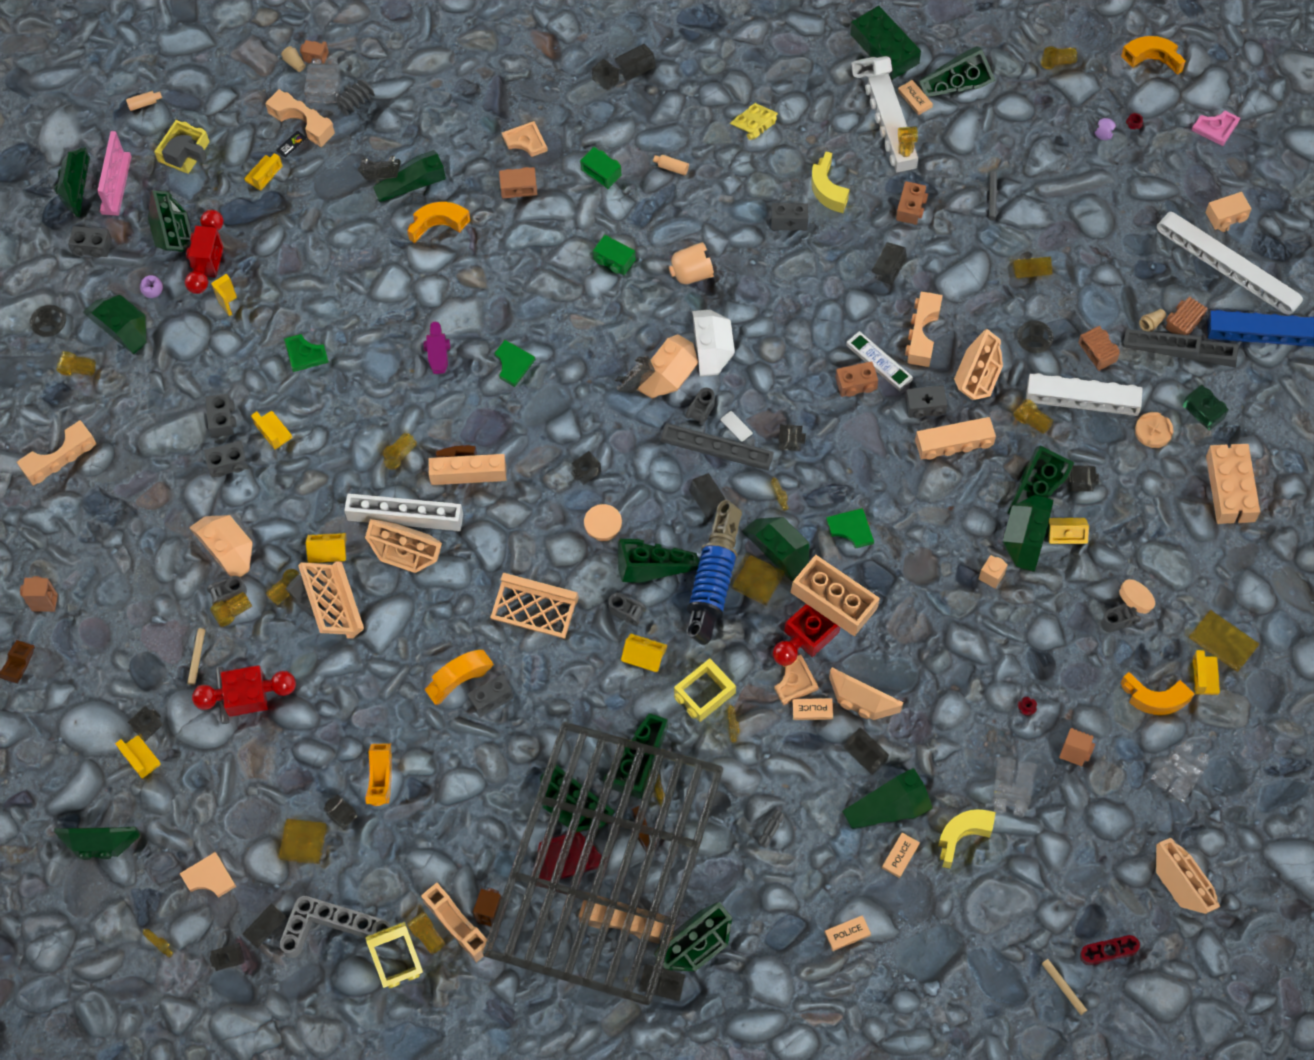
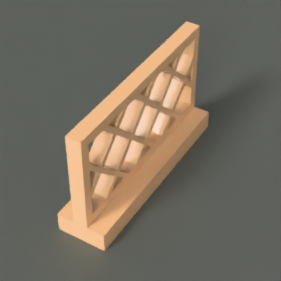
M301 562L298 567L319 632L346 634L347 638H354L364 627L342 562H335L333 565ZM307 569L310 570L313 574H315V576L312 577L310 574H308ZM317 577L325 583L324 586L316 580ZM312 585L320 591L319 594L313 590ZM328 586L330 587L332 593H330L326 589ZM324 594L327 598L331 600L330 603H328L321 596ZM317 602L326 608L325 611L318 606ZM333 603L336 604L337 610L332 606ZM328 611L336 617L335 620L327 614ZM323 619L331 624V627H325ZM338 620L342 622L343 627L337 623Z
M503 573L500 589L490 618L495 621L565 639L575 605L579 599L578 593ZM504 589H512L515 596L505 600L503 597ZM526 593L531 594L534 601L524 606L520 597ZM518 598L522 607L512 612L508 603ZM545 598L550 599L552 606L542 610L538 602ZM563 603L569 604V612L561 615L557 607ZM537 604L541 612L530 617L526 609ZM506 605L510 614L505 617L496 616L498 609ZM555 608L559 617L549 622L545 613ZM524 610L529 619L518 622L514 615ZM543 615L547 624L542 627L535 626L532 620ZM561 620L564 624L562 633L554 631L551 625Z

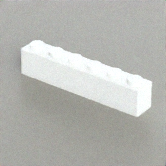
M889 73L868 77V84L865 85L867 96L870 95L872 110L875 109V120L877 124H880L881 137L885 138L886 152L890 153L891 166L895 167L896 173L917 168L918 156Z
M1036 373L1029 375L1026 402L1138 416L1142 404L1143 387L1119 385L1113 382L1102 383L1096 380L1086 381L1079 378L1069 379L1062 378L1061 376H1045Z
M347 494L344 510L348 521L369 523L370 519L392 522L402 526L461 531L463 519L461 504Z

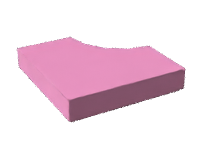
M1223 111L1215 117L1200 115L1191 131L1224 146L1239 123L1240 118L1227 111Z

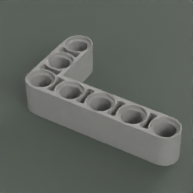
M302 896L294 904L280 940V948L286 957H297L302 951L312 922L363 938L377 933L381 928H390L391 925L388 921L312 897ZM303 905H310L309 910L301 911ZM322 911H330L327 917H320ZM343 916L349 917L346 923H340L339 920ZM362 922L369 923L365 929H359V925ZM296 924H303V927L300 930H293ZM289 943H296L292 950H286V946Z

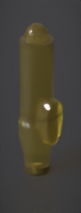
M773 477L771 484L776 493L777 500L782 506L783 511L789 509L787 494L782 490L778 479Z
M730 705L727 709L728 730L731 743H736L737 733H739V722L736 721L734 706Z
M654 772L652 780L656 798L660 808L665 809L667 807L666 796L663 791L660 775Z
M143 929V935L161 953L169 958L173 956L174 952L170 950L169 944L162 937L158 938L150 929Z

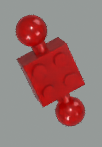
M216 210L205 211L200 218L201 226H195L194 232L191 233V246L187 249V259H189L190 267L193 271L186 276L185 287L193 294H201L207 289V277H217L224 249L218 231L222 228L224 220L222 215Z
M805 604L786 621L784 632L792 640L781 641L775 645L772 653L775 662L781 666L793 664L797 659V650L800 647L813 658L839 634L840 626L808 604Z
M260 665L220 672L221 689H214L209 685H200L192 693V702L198 709L208 710L217 701L224 700V708L229 717L268 710L266 692L273 691L277 695L287 696L294 691L296 679L288 671H279L273 675L271 680L265 681Z

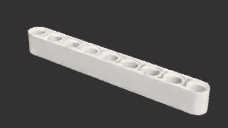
M1168 212L1158 223L1157 229L1161 234L1282 313L1292 315L1303 302V298L1298 292L1177 214Z

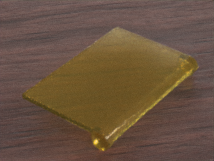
M1212 610L1208 612L1188 637L1236 672H1239L1260 645Z

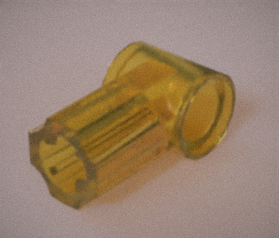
M1053 46L1046 47L1041 58V66L1044 69L1050 70L1056 65L1076 63L1077 50L1074 47L1057 49Z
M917 126L898 128V154H901L903 157H910V154L914 152L915 142H918Z
M63 351L58 360L56 371L68 376L72 375V373L92 376L96 370L95 359L77 357L71 352Z
M1025 399L1013 413L1017 421L1022 424L1028 423L1042 434L1050 429L1054 421L1039 411L1037 405L1029 399Z
M404 433L392 446H387L383 450L384 464L388 469H397L401 465V460L417 445V441L409 433Z
M296 569L286 570L283 573V578L265 593L275 605L278 606L290 595L285 588L290 584L289 581L300 575Z
M242 592L226 602L220 601L215 603L210 608V612L219 626L225 627L231 624L236 616L250 609L252 604L246 594Z
M424 911L406 923L413 935L420 939L431 955L440 951L445 945L444 940L434 929L433 923Z

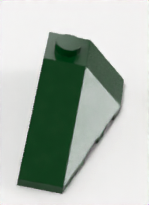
M912 768L844 809L842 813L851 828L856 829L874 826L878 823H892L902 819H915L932 810L933 807L924 783L916 770Z

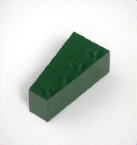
M650 713L647 715L635 732L634 737L625 746L620 757L612 765L613 767L604 776L603 785L605 788L642 799L668 730V719Z

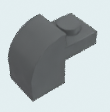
M188 135L174 137L162 151L165 162L179 168L183 166L187 158L204 163L207 159L204 148L199 144H194L192 136Z
M297 575L285 589L299 608L315 618L302 576ZM317 602L318 606L325 611L326 608Z

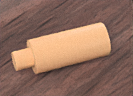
M150 91L128 98L126 101L130 111L157 103L156 100L161 99L162 96L160 91L156 93Z
M655 155L653 162L658 163V167L684 176L689 169V163L665 155H661V157Z

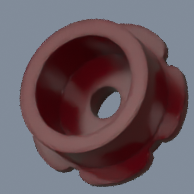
M1133 113L1126 119V124L1132 130L1140 129L1143 126V118L1138 113Z
M1023 697L1018 702V709L1021 714L1030 716L1036 713L1037 702L1035 699Z

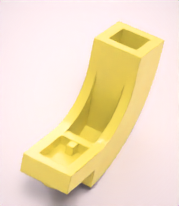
M825 152L824 157H820L818 165L813 164L812 190L818 201L825 207L844 213L850 189L837 186L828 179L827 174L832 163V153Z
M969 810L949 821L941 834L938 846L942 847L940 860H944L942 867L951 868L956 843L962 837L980 835L990 838L996 812Z

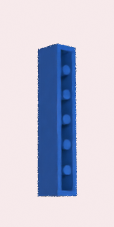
M1211 310L1207 320L1208 339L1314 347V317Z

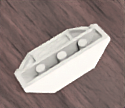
M712 310L692 311L700 377L719 375L722 368L735 354L731 320Z

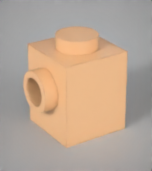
M990 555L981 569L979 580L996 589L1005 575L1008 564L1003 559Z

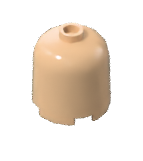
M701 242L675 252L671 258L672 266H669L671 276H675L677 281L684 285L714 277L710 257L706 258L704 251L707 250L705 244Z

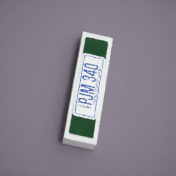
M860 331L847 341V347L865 362L873 361L875 371L898 391H901L913 380V377Z

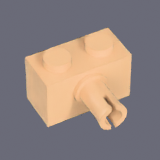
M1239 192L1209 202L1205 213L1215 230L1219 229L1225 232L1229 230L1231 224L1246 221L1252 208L1244 194Z

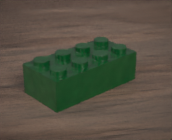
M879 5L851 21L850 35L870 57L887 56L891 59L892 71L889 73L891 80L920 64L921 50Z

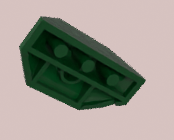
M86 147L67 153L62 161L61 169L58 170L59 182L55 186L56 194L59 195L61 202L76 217H80L90 161Z
M152 190L148 219L155 247L167 251L183 252L191 245L190 238L192 232L187 212L172 198L170 192Z
M116 295L95 300L83 311L89 319L133 355L147 343L145 314L123 296Z
M1034 495L1012 505L1003 544L1015 567L1035 572L1054 502L1053 499Z
M784 517L755 519L742 530V533L792 582L809 563L810 542Z
M554 762L540 776L543 809L573 833L602 828L614 815L615 811Z
M136 827L54 828V833L82 860H90L91 857H99L105 860L111 859V857H118L140 837V832Z
M720 901L700 910L672 932L657 948L654 955L666 970L697 971L728 946L732 924L731 915Z

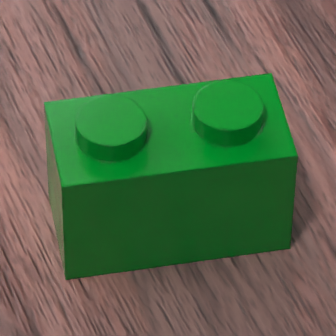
M595 147L580 160L581 171L607 189L622 176L620 163Z
M605 234L593 249V257L597 264L604 265L614 273H620L624 276L636 260L634 249Z

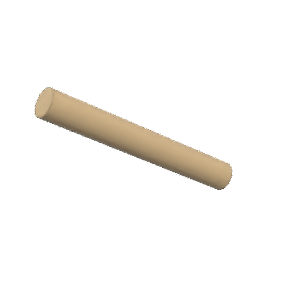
M202 628L197 630L187 682L188 685L192 686L196 683L205 636V629Z
M1049 959L1045 960L1042 963L1043 967L1079 1014L1083 1015L1088 1010Z

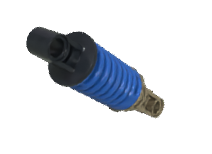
M729 500L722 501L717 507L712 533L709 536V543H706L701 548L699 568L697 569L692 595L687 605V611L691 614L687 635L701 645H706L711 641L715 621L723 618L725 598L727 597L726 592L729 589L731 572L738 556L733 548L736 544L735 538L738 533L742 511Z

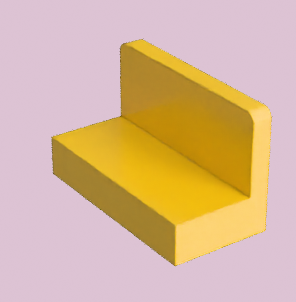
M275 153L271 157L265 155L244 178L245 182L261 191L283 167L280 156Z
M225 274L212 282L211 285L218 303L228 316H231L232 312L229 302L236 299L237 296L230 277Z
M257 411L251 415L254 425L274 450L292 439L291 433L273 411L268 412L262 417Z
M1049 518V544H1088L1089 524L1086 518Z
M346 533L308 535L306 539L308 563L346 561Z
M631 633L625 641L621 661L658 672L667 645Z
M1196 650L1193 656L1195 694L1218 695L1220 693L1217 657L1205 656V650Z
M139 735L126 744L122 739L115 743L141 779L161 765L160 761Z

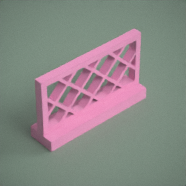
M116 131L110 132L98 186V194L102 201L100 207L101 215L119 216L132 157L130 152L123 151Z

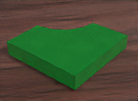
M302 334L284 338L293 372L329 363L324 344H311L304 339Z
M504 340L494 353L495 357L502 364L499 378L514 387L536 360L535 356L507 340Z
M863 508L826 517L831 537L840 536L852 542L855 549L874 544Z

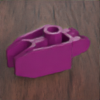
M432 322L430 324V335H426L427 341H424V351L428 353V362L433 374H444L448 367L447 350H451L450 339H446L445 333L442 334L439 322Z

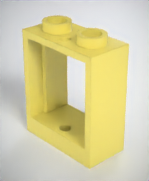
M175 120L154 152L158 162L189 174L197 162L196 160L187 158L183 166L179 168L165 162L162 154L163 149L171 139L180 135L192 136V139L197 141L196 144L202 146L204 150L209 144V139L206 131L202 128H195L187 122Z
M710 658L674 687L675 700L680 705L684 704L688 714L699 722L736 694V685ZM704 673H707L723 691L700 709L684 690Z
M405 922L365 937L383 988L387 986L388 988L396 987L400 984V981L407 978L408 980L416 979L420 976V973H423ZM404 936L415 967L386 978L375 947Z

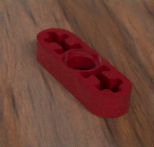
M1127 935L1088 944L1082 948L1080 960L1085 965H1095L1133 956L1138 952L1140 942L1135 936ZM1127 941H1129L1130 944L1135 945L1132 948V950H1130L1129 947L1123 948L1121 950L1122 953H1120V947L1125 946L1127 944ZM1106 945L1113 946L1116 951L1115 954L1112 956L1107 955L1104 947ZM1097 947L1100 948V954L1094 955L1092 960L1088 956L1085 957L1087 950L1090 953H1096L1099 950Z

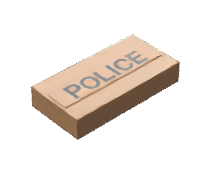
M913 80L898 88L900 95L917 115L933 107V103Z
M832 698L792 700L793 720L833 719Z
M901 833L882 869L900 878L920 842Z
M863 915L824 932L832 951L871 936Z

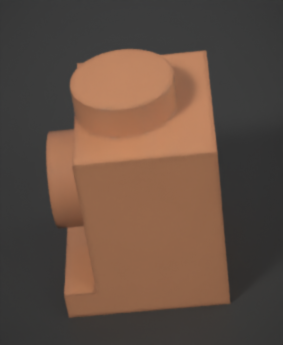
M306 40L300 48L303 61L323 66L329 54L327 42L323 41L320 44L316 41Z

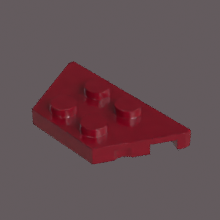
M572 832L539 842L532 887L535 888L607 866L608 860L580 832Z

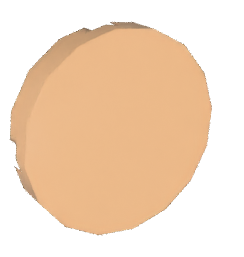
M1158 412L1143 414L1135 426V435L1138 441L1150 448L1165 446L1171 440L1173 434V425L1170 419Z
M600 504L592 507L586 513L584 526L591 538L593 537L598 541H609L618 535L622 528V519L619 511L613 506Z
M1131 579L1125 580L1121 584L1120 596L1127 606L1135 607L1138 613L1143 614L1149 613L1154 608L1155 599L1143 584Z

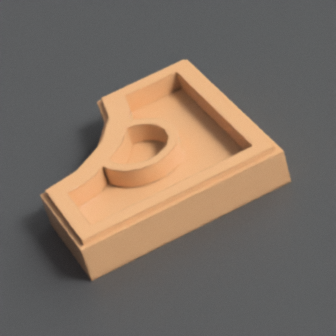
M535 121L502 132V137L508 149H522L528 152L531 157L548 151Z
M801 654L797 656L793 664L784 666L785 676L779 684L774 686L782 705H786L792 702L793 699H799L819 689Z
M216 852L180 873L190 892L197 889H207L214 892L219 898L236 887Z

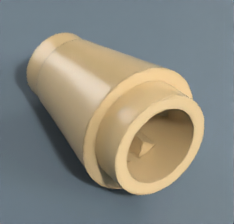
M289 46L282 51L283 61L298 72L304 70L306 65L296 48Z
M1159 309L1142 316L1139 321L1140 328L1143 331H1154L1166 318L1165 311Z

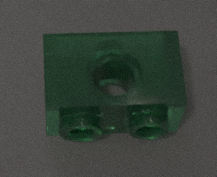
M1202 384L1186 396L1182 405L1209 431L1224 420L1229 411L1226 404L1218 400L1212 391L1205 388Z

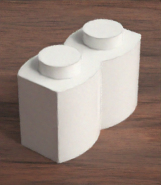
M887 56L870 57L851 63L853 76L856 78L875 77L892 71L891 59Z

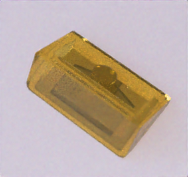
M1051 256L1013 260L1016 278L1053 275Z

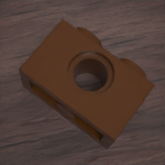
M492 888L480 890L473 910L478 924L495 929L498 928L505 907L499 891Z

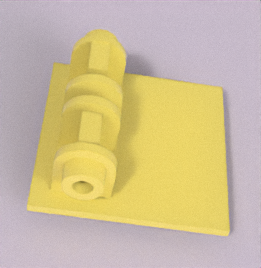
M755 103L741 115H738L730 124L748 132L747 138L749 140H755L760 133H764V130L766 131L775 124L778 113Z

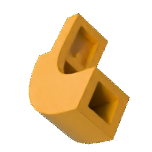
M1157 36L1136 38L1123 47L1121 57L1132 67H1135L1144 60L1156 59L1165 63L1177 75L1183 71L1186 62L1177 53L1178 45L1168 39Z
M451 202L427 204L413 214L414 222L408 227V237L410 241L416 243L429 228L436 225H446L460 233L471 221L469 211Z
M484 650L467 652L439 669L432 676L433 681L425 688V691L435 705L441 704L458 685L471 678L483 677L494 664Z
M1130 672L1123 676L1120 683L1123 690L1127 694L1132 695L1129 701L1132 706L1153 715H1167L1177 712L1185 707L1195 694L1181 680L1166 691L1156 692L1149 690Z
M391 743L371 744L369 748V786L365 800L366 804L381 806L389 804L391 795Z

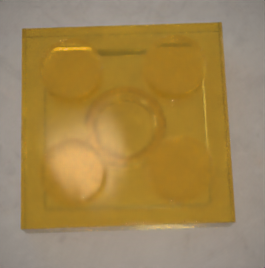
M750 555L732 585V589L767 606L785 572Z
M286 819L279 859L320 864L327 824Z

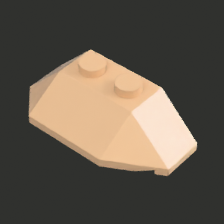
M985 329L967 348L954 378L958 389L972 400L991 396L1003 367L1000 349L1001 340L988 329Z
M678 334L667 338L646 365L636 389L650 398L678 391L698 365L694 344Z
M230 515L205 516L189 527L229 577H242L250 571L253 542Z
M370 519L365 539L369 542L380 561L414 573L437 562L442 546L440 541L429 534L396 523Z
M833 667L831 668L829 679L837 702L844 709H852L858 712L861 717L872 720L901 712L902 701L858 681Z
M1172 838L1159 842L1156 845V873L1179 906L1204 914L1218 909L1220 904L1217 901L1215 889L1192 856L1184 848L1176 844Z

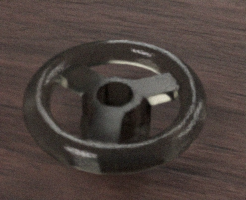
M56 305L41 306L33 312L30 318L32 331L42 337L58 334L66 324L65 312ZM52 310L59 313L61 317L60 323L54 320ZM38 316L40 322L35 324L36 318ZM44 326L55 327V329L51 331L39 330Z
M1028 321L1018 329L1017 340L1024 350L1031 353H1042L1052 346L1054 334L1047 324L1041 321ZM1030 327L1028 337L1023 338L1024 330ZM1044 330L1048 334V340L1043 338ZM1030 342H1039L1044 346L1034 348L1028 346L1027 344Z

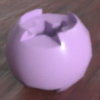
M1109 118L1100 119L1097 124L1099 128L1095 131V135L1100 140H1110L1113 136L1112 130H1114L1116 124Z
M149 275L141 280L140 291L145 297L155 298L162 293V281L156 276Z

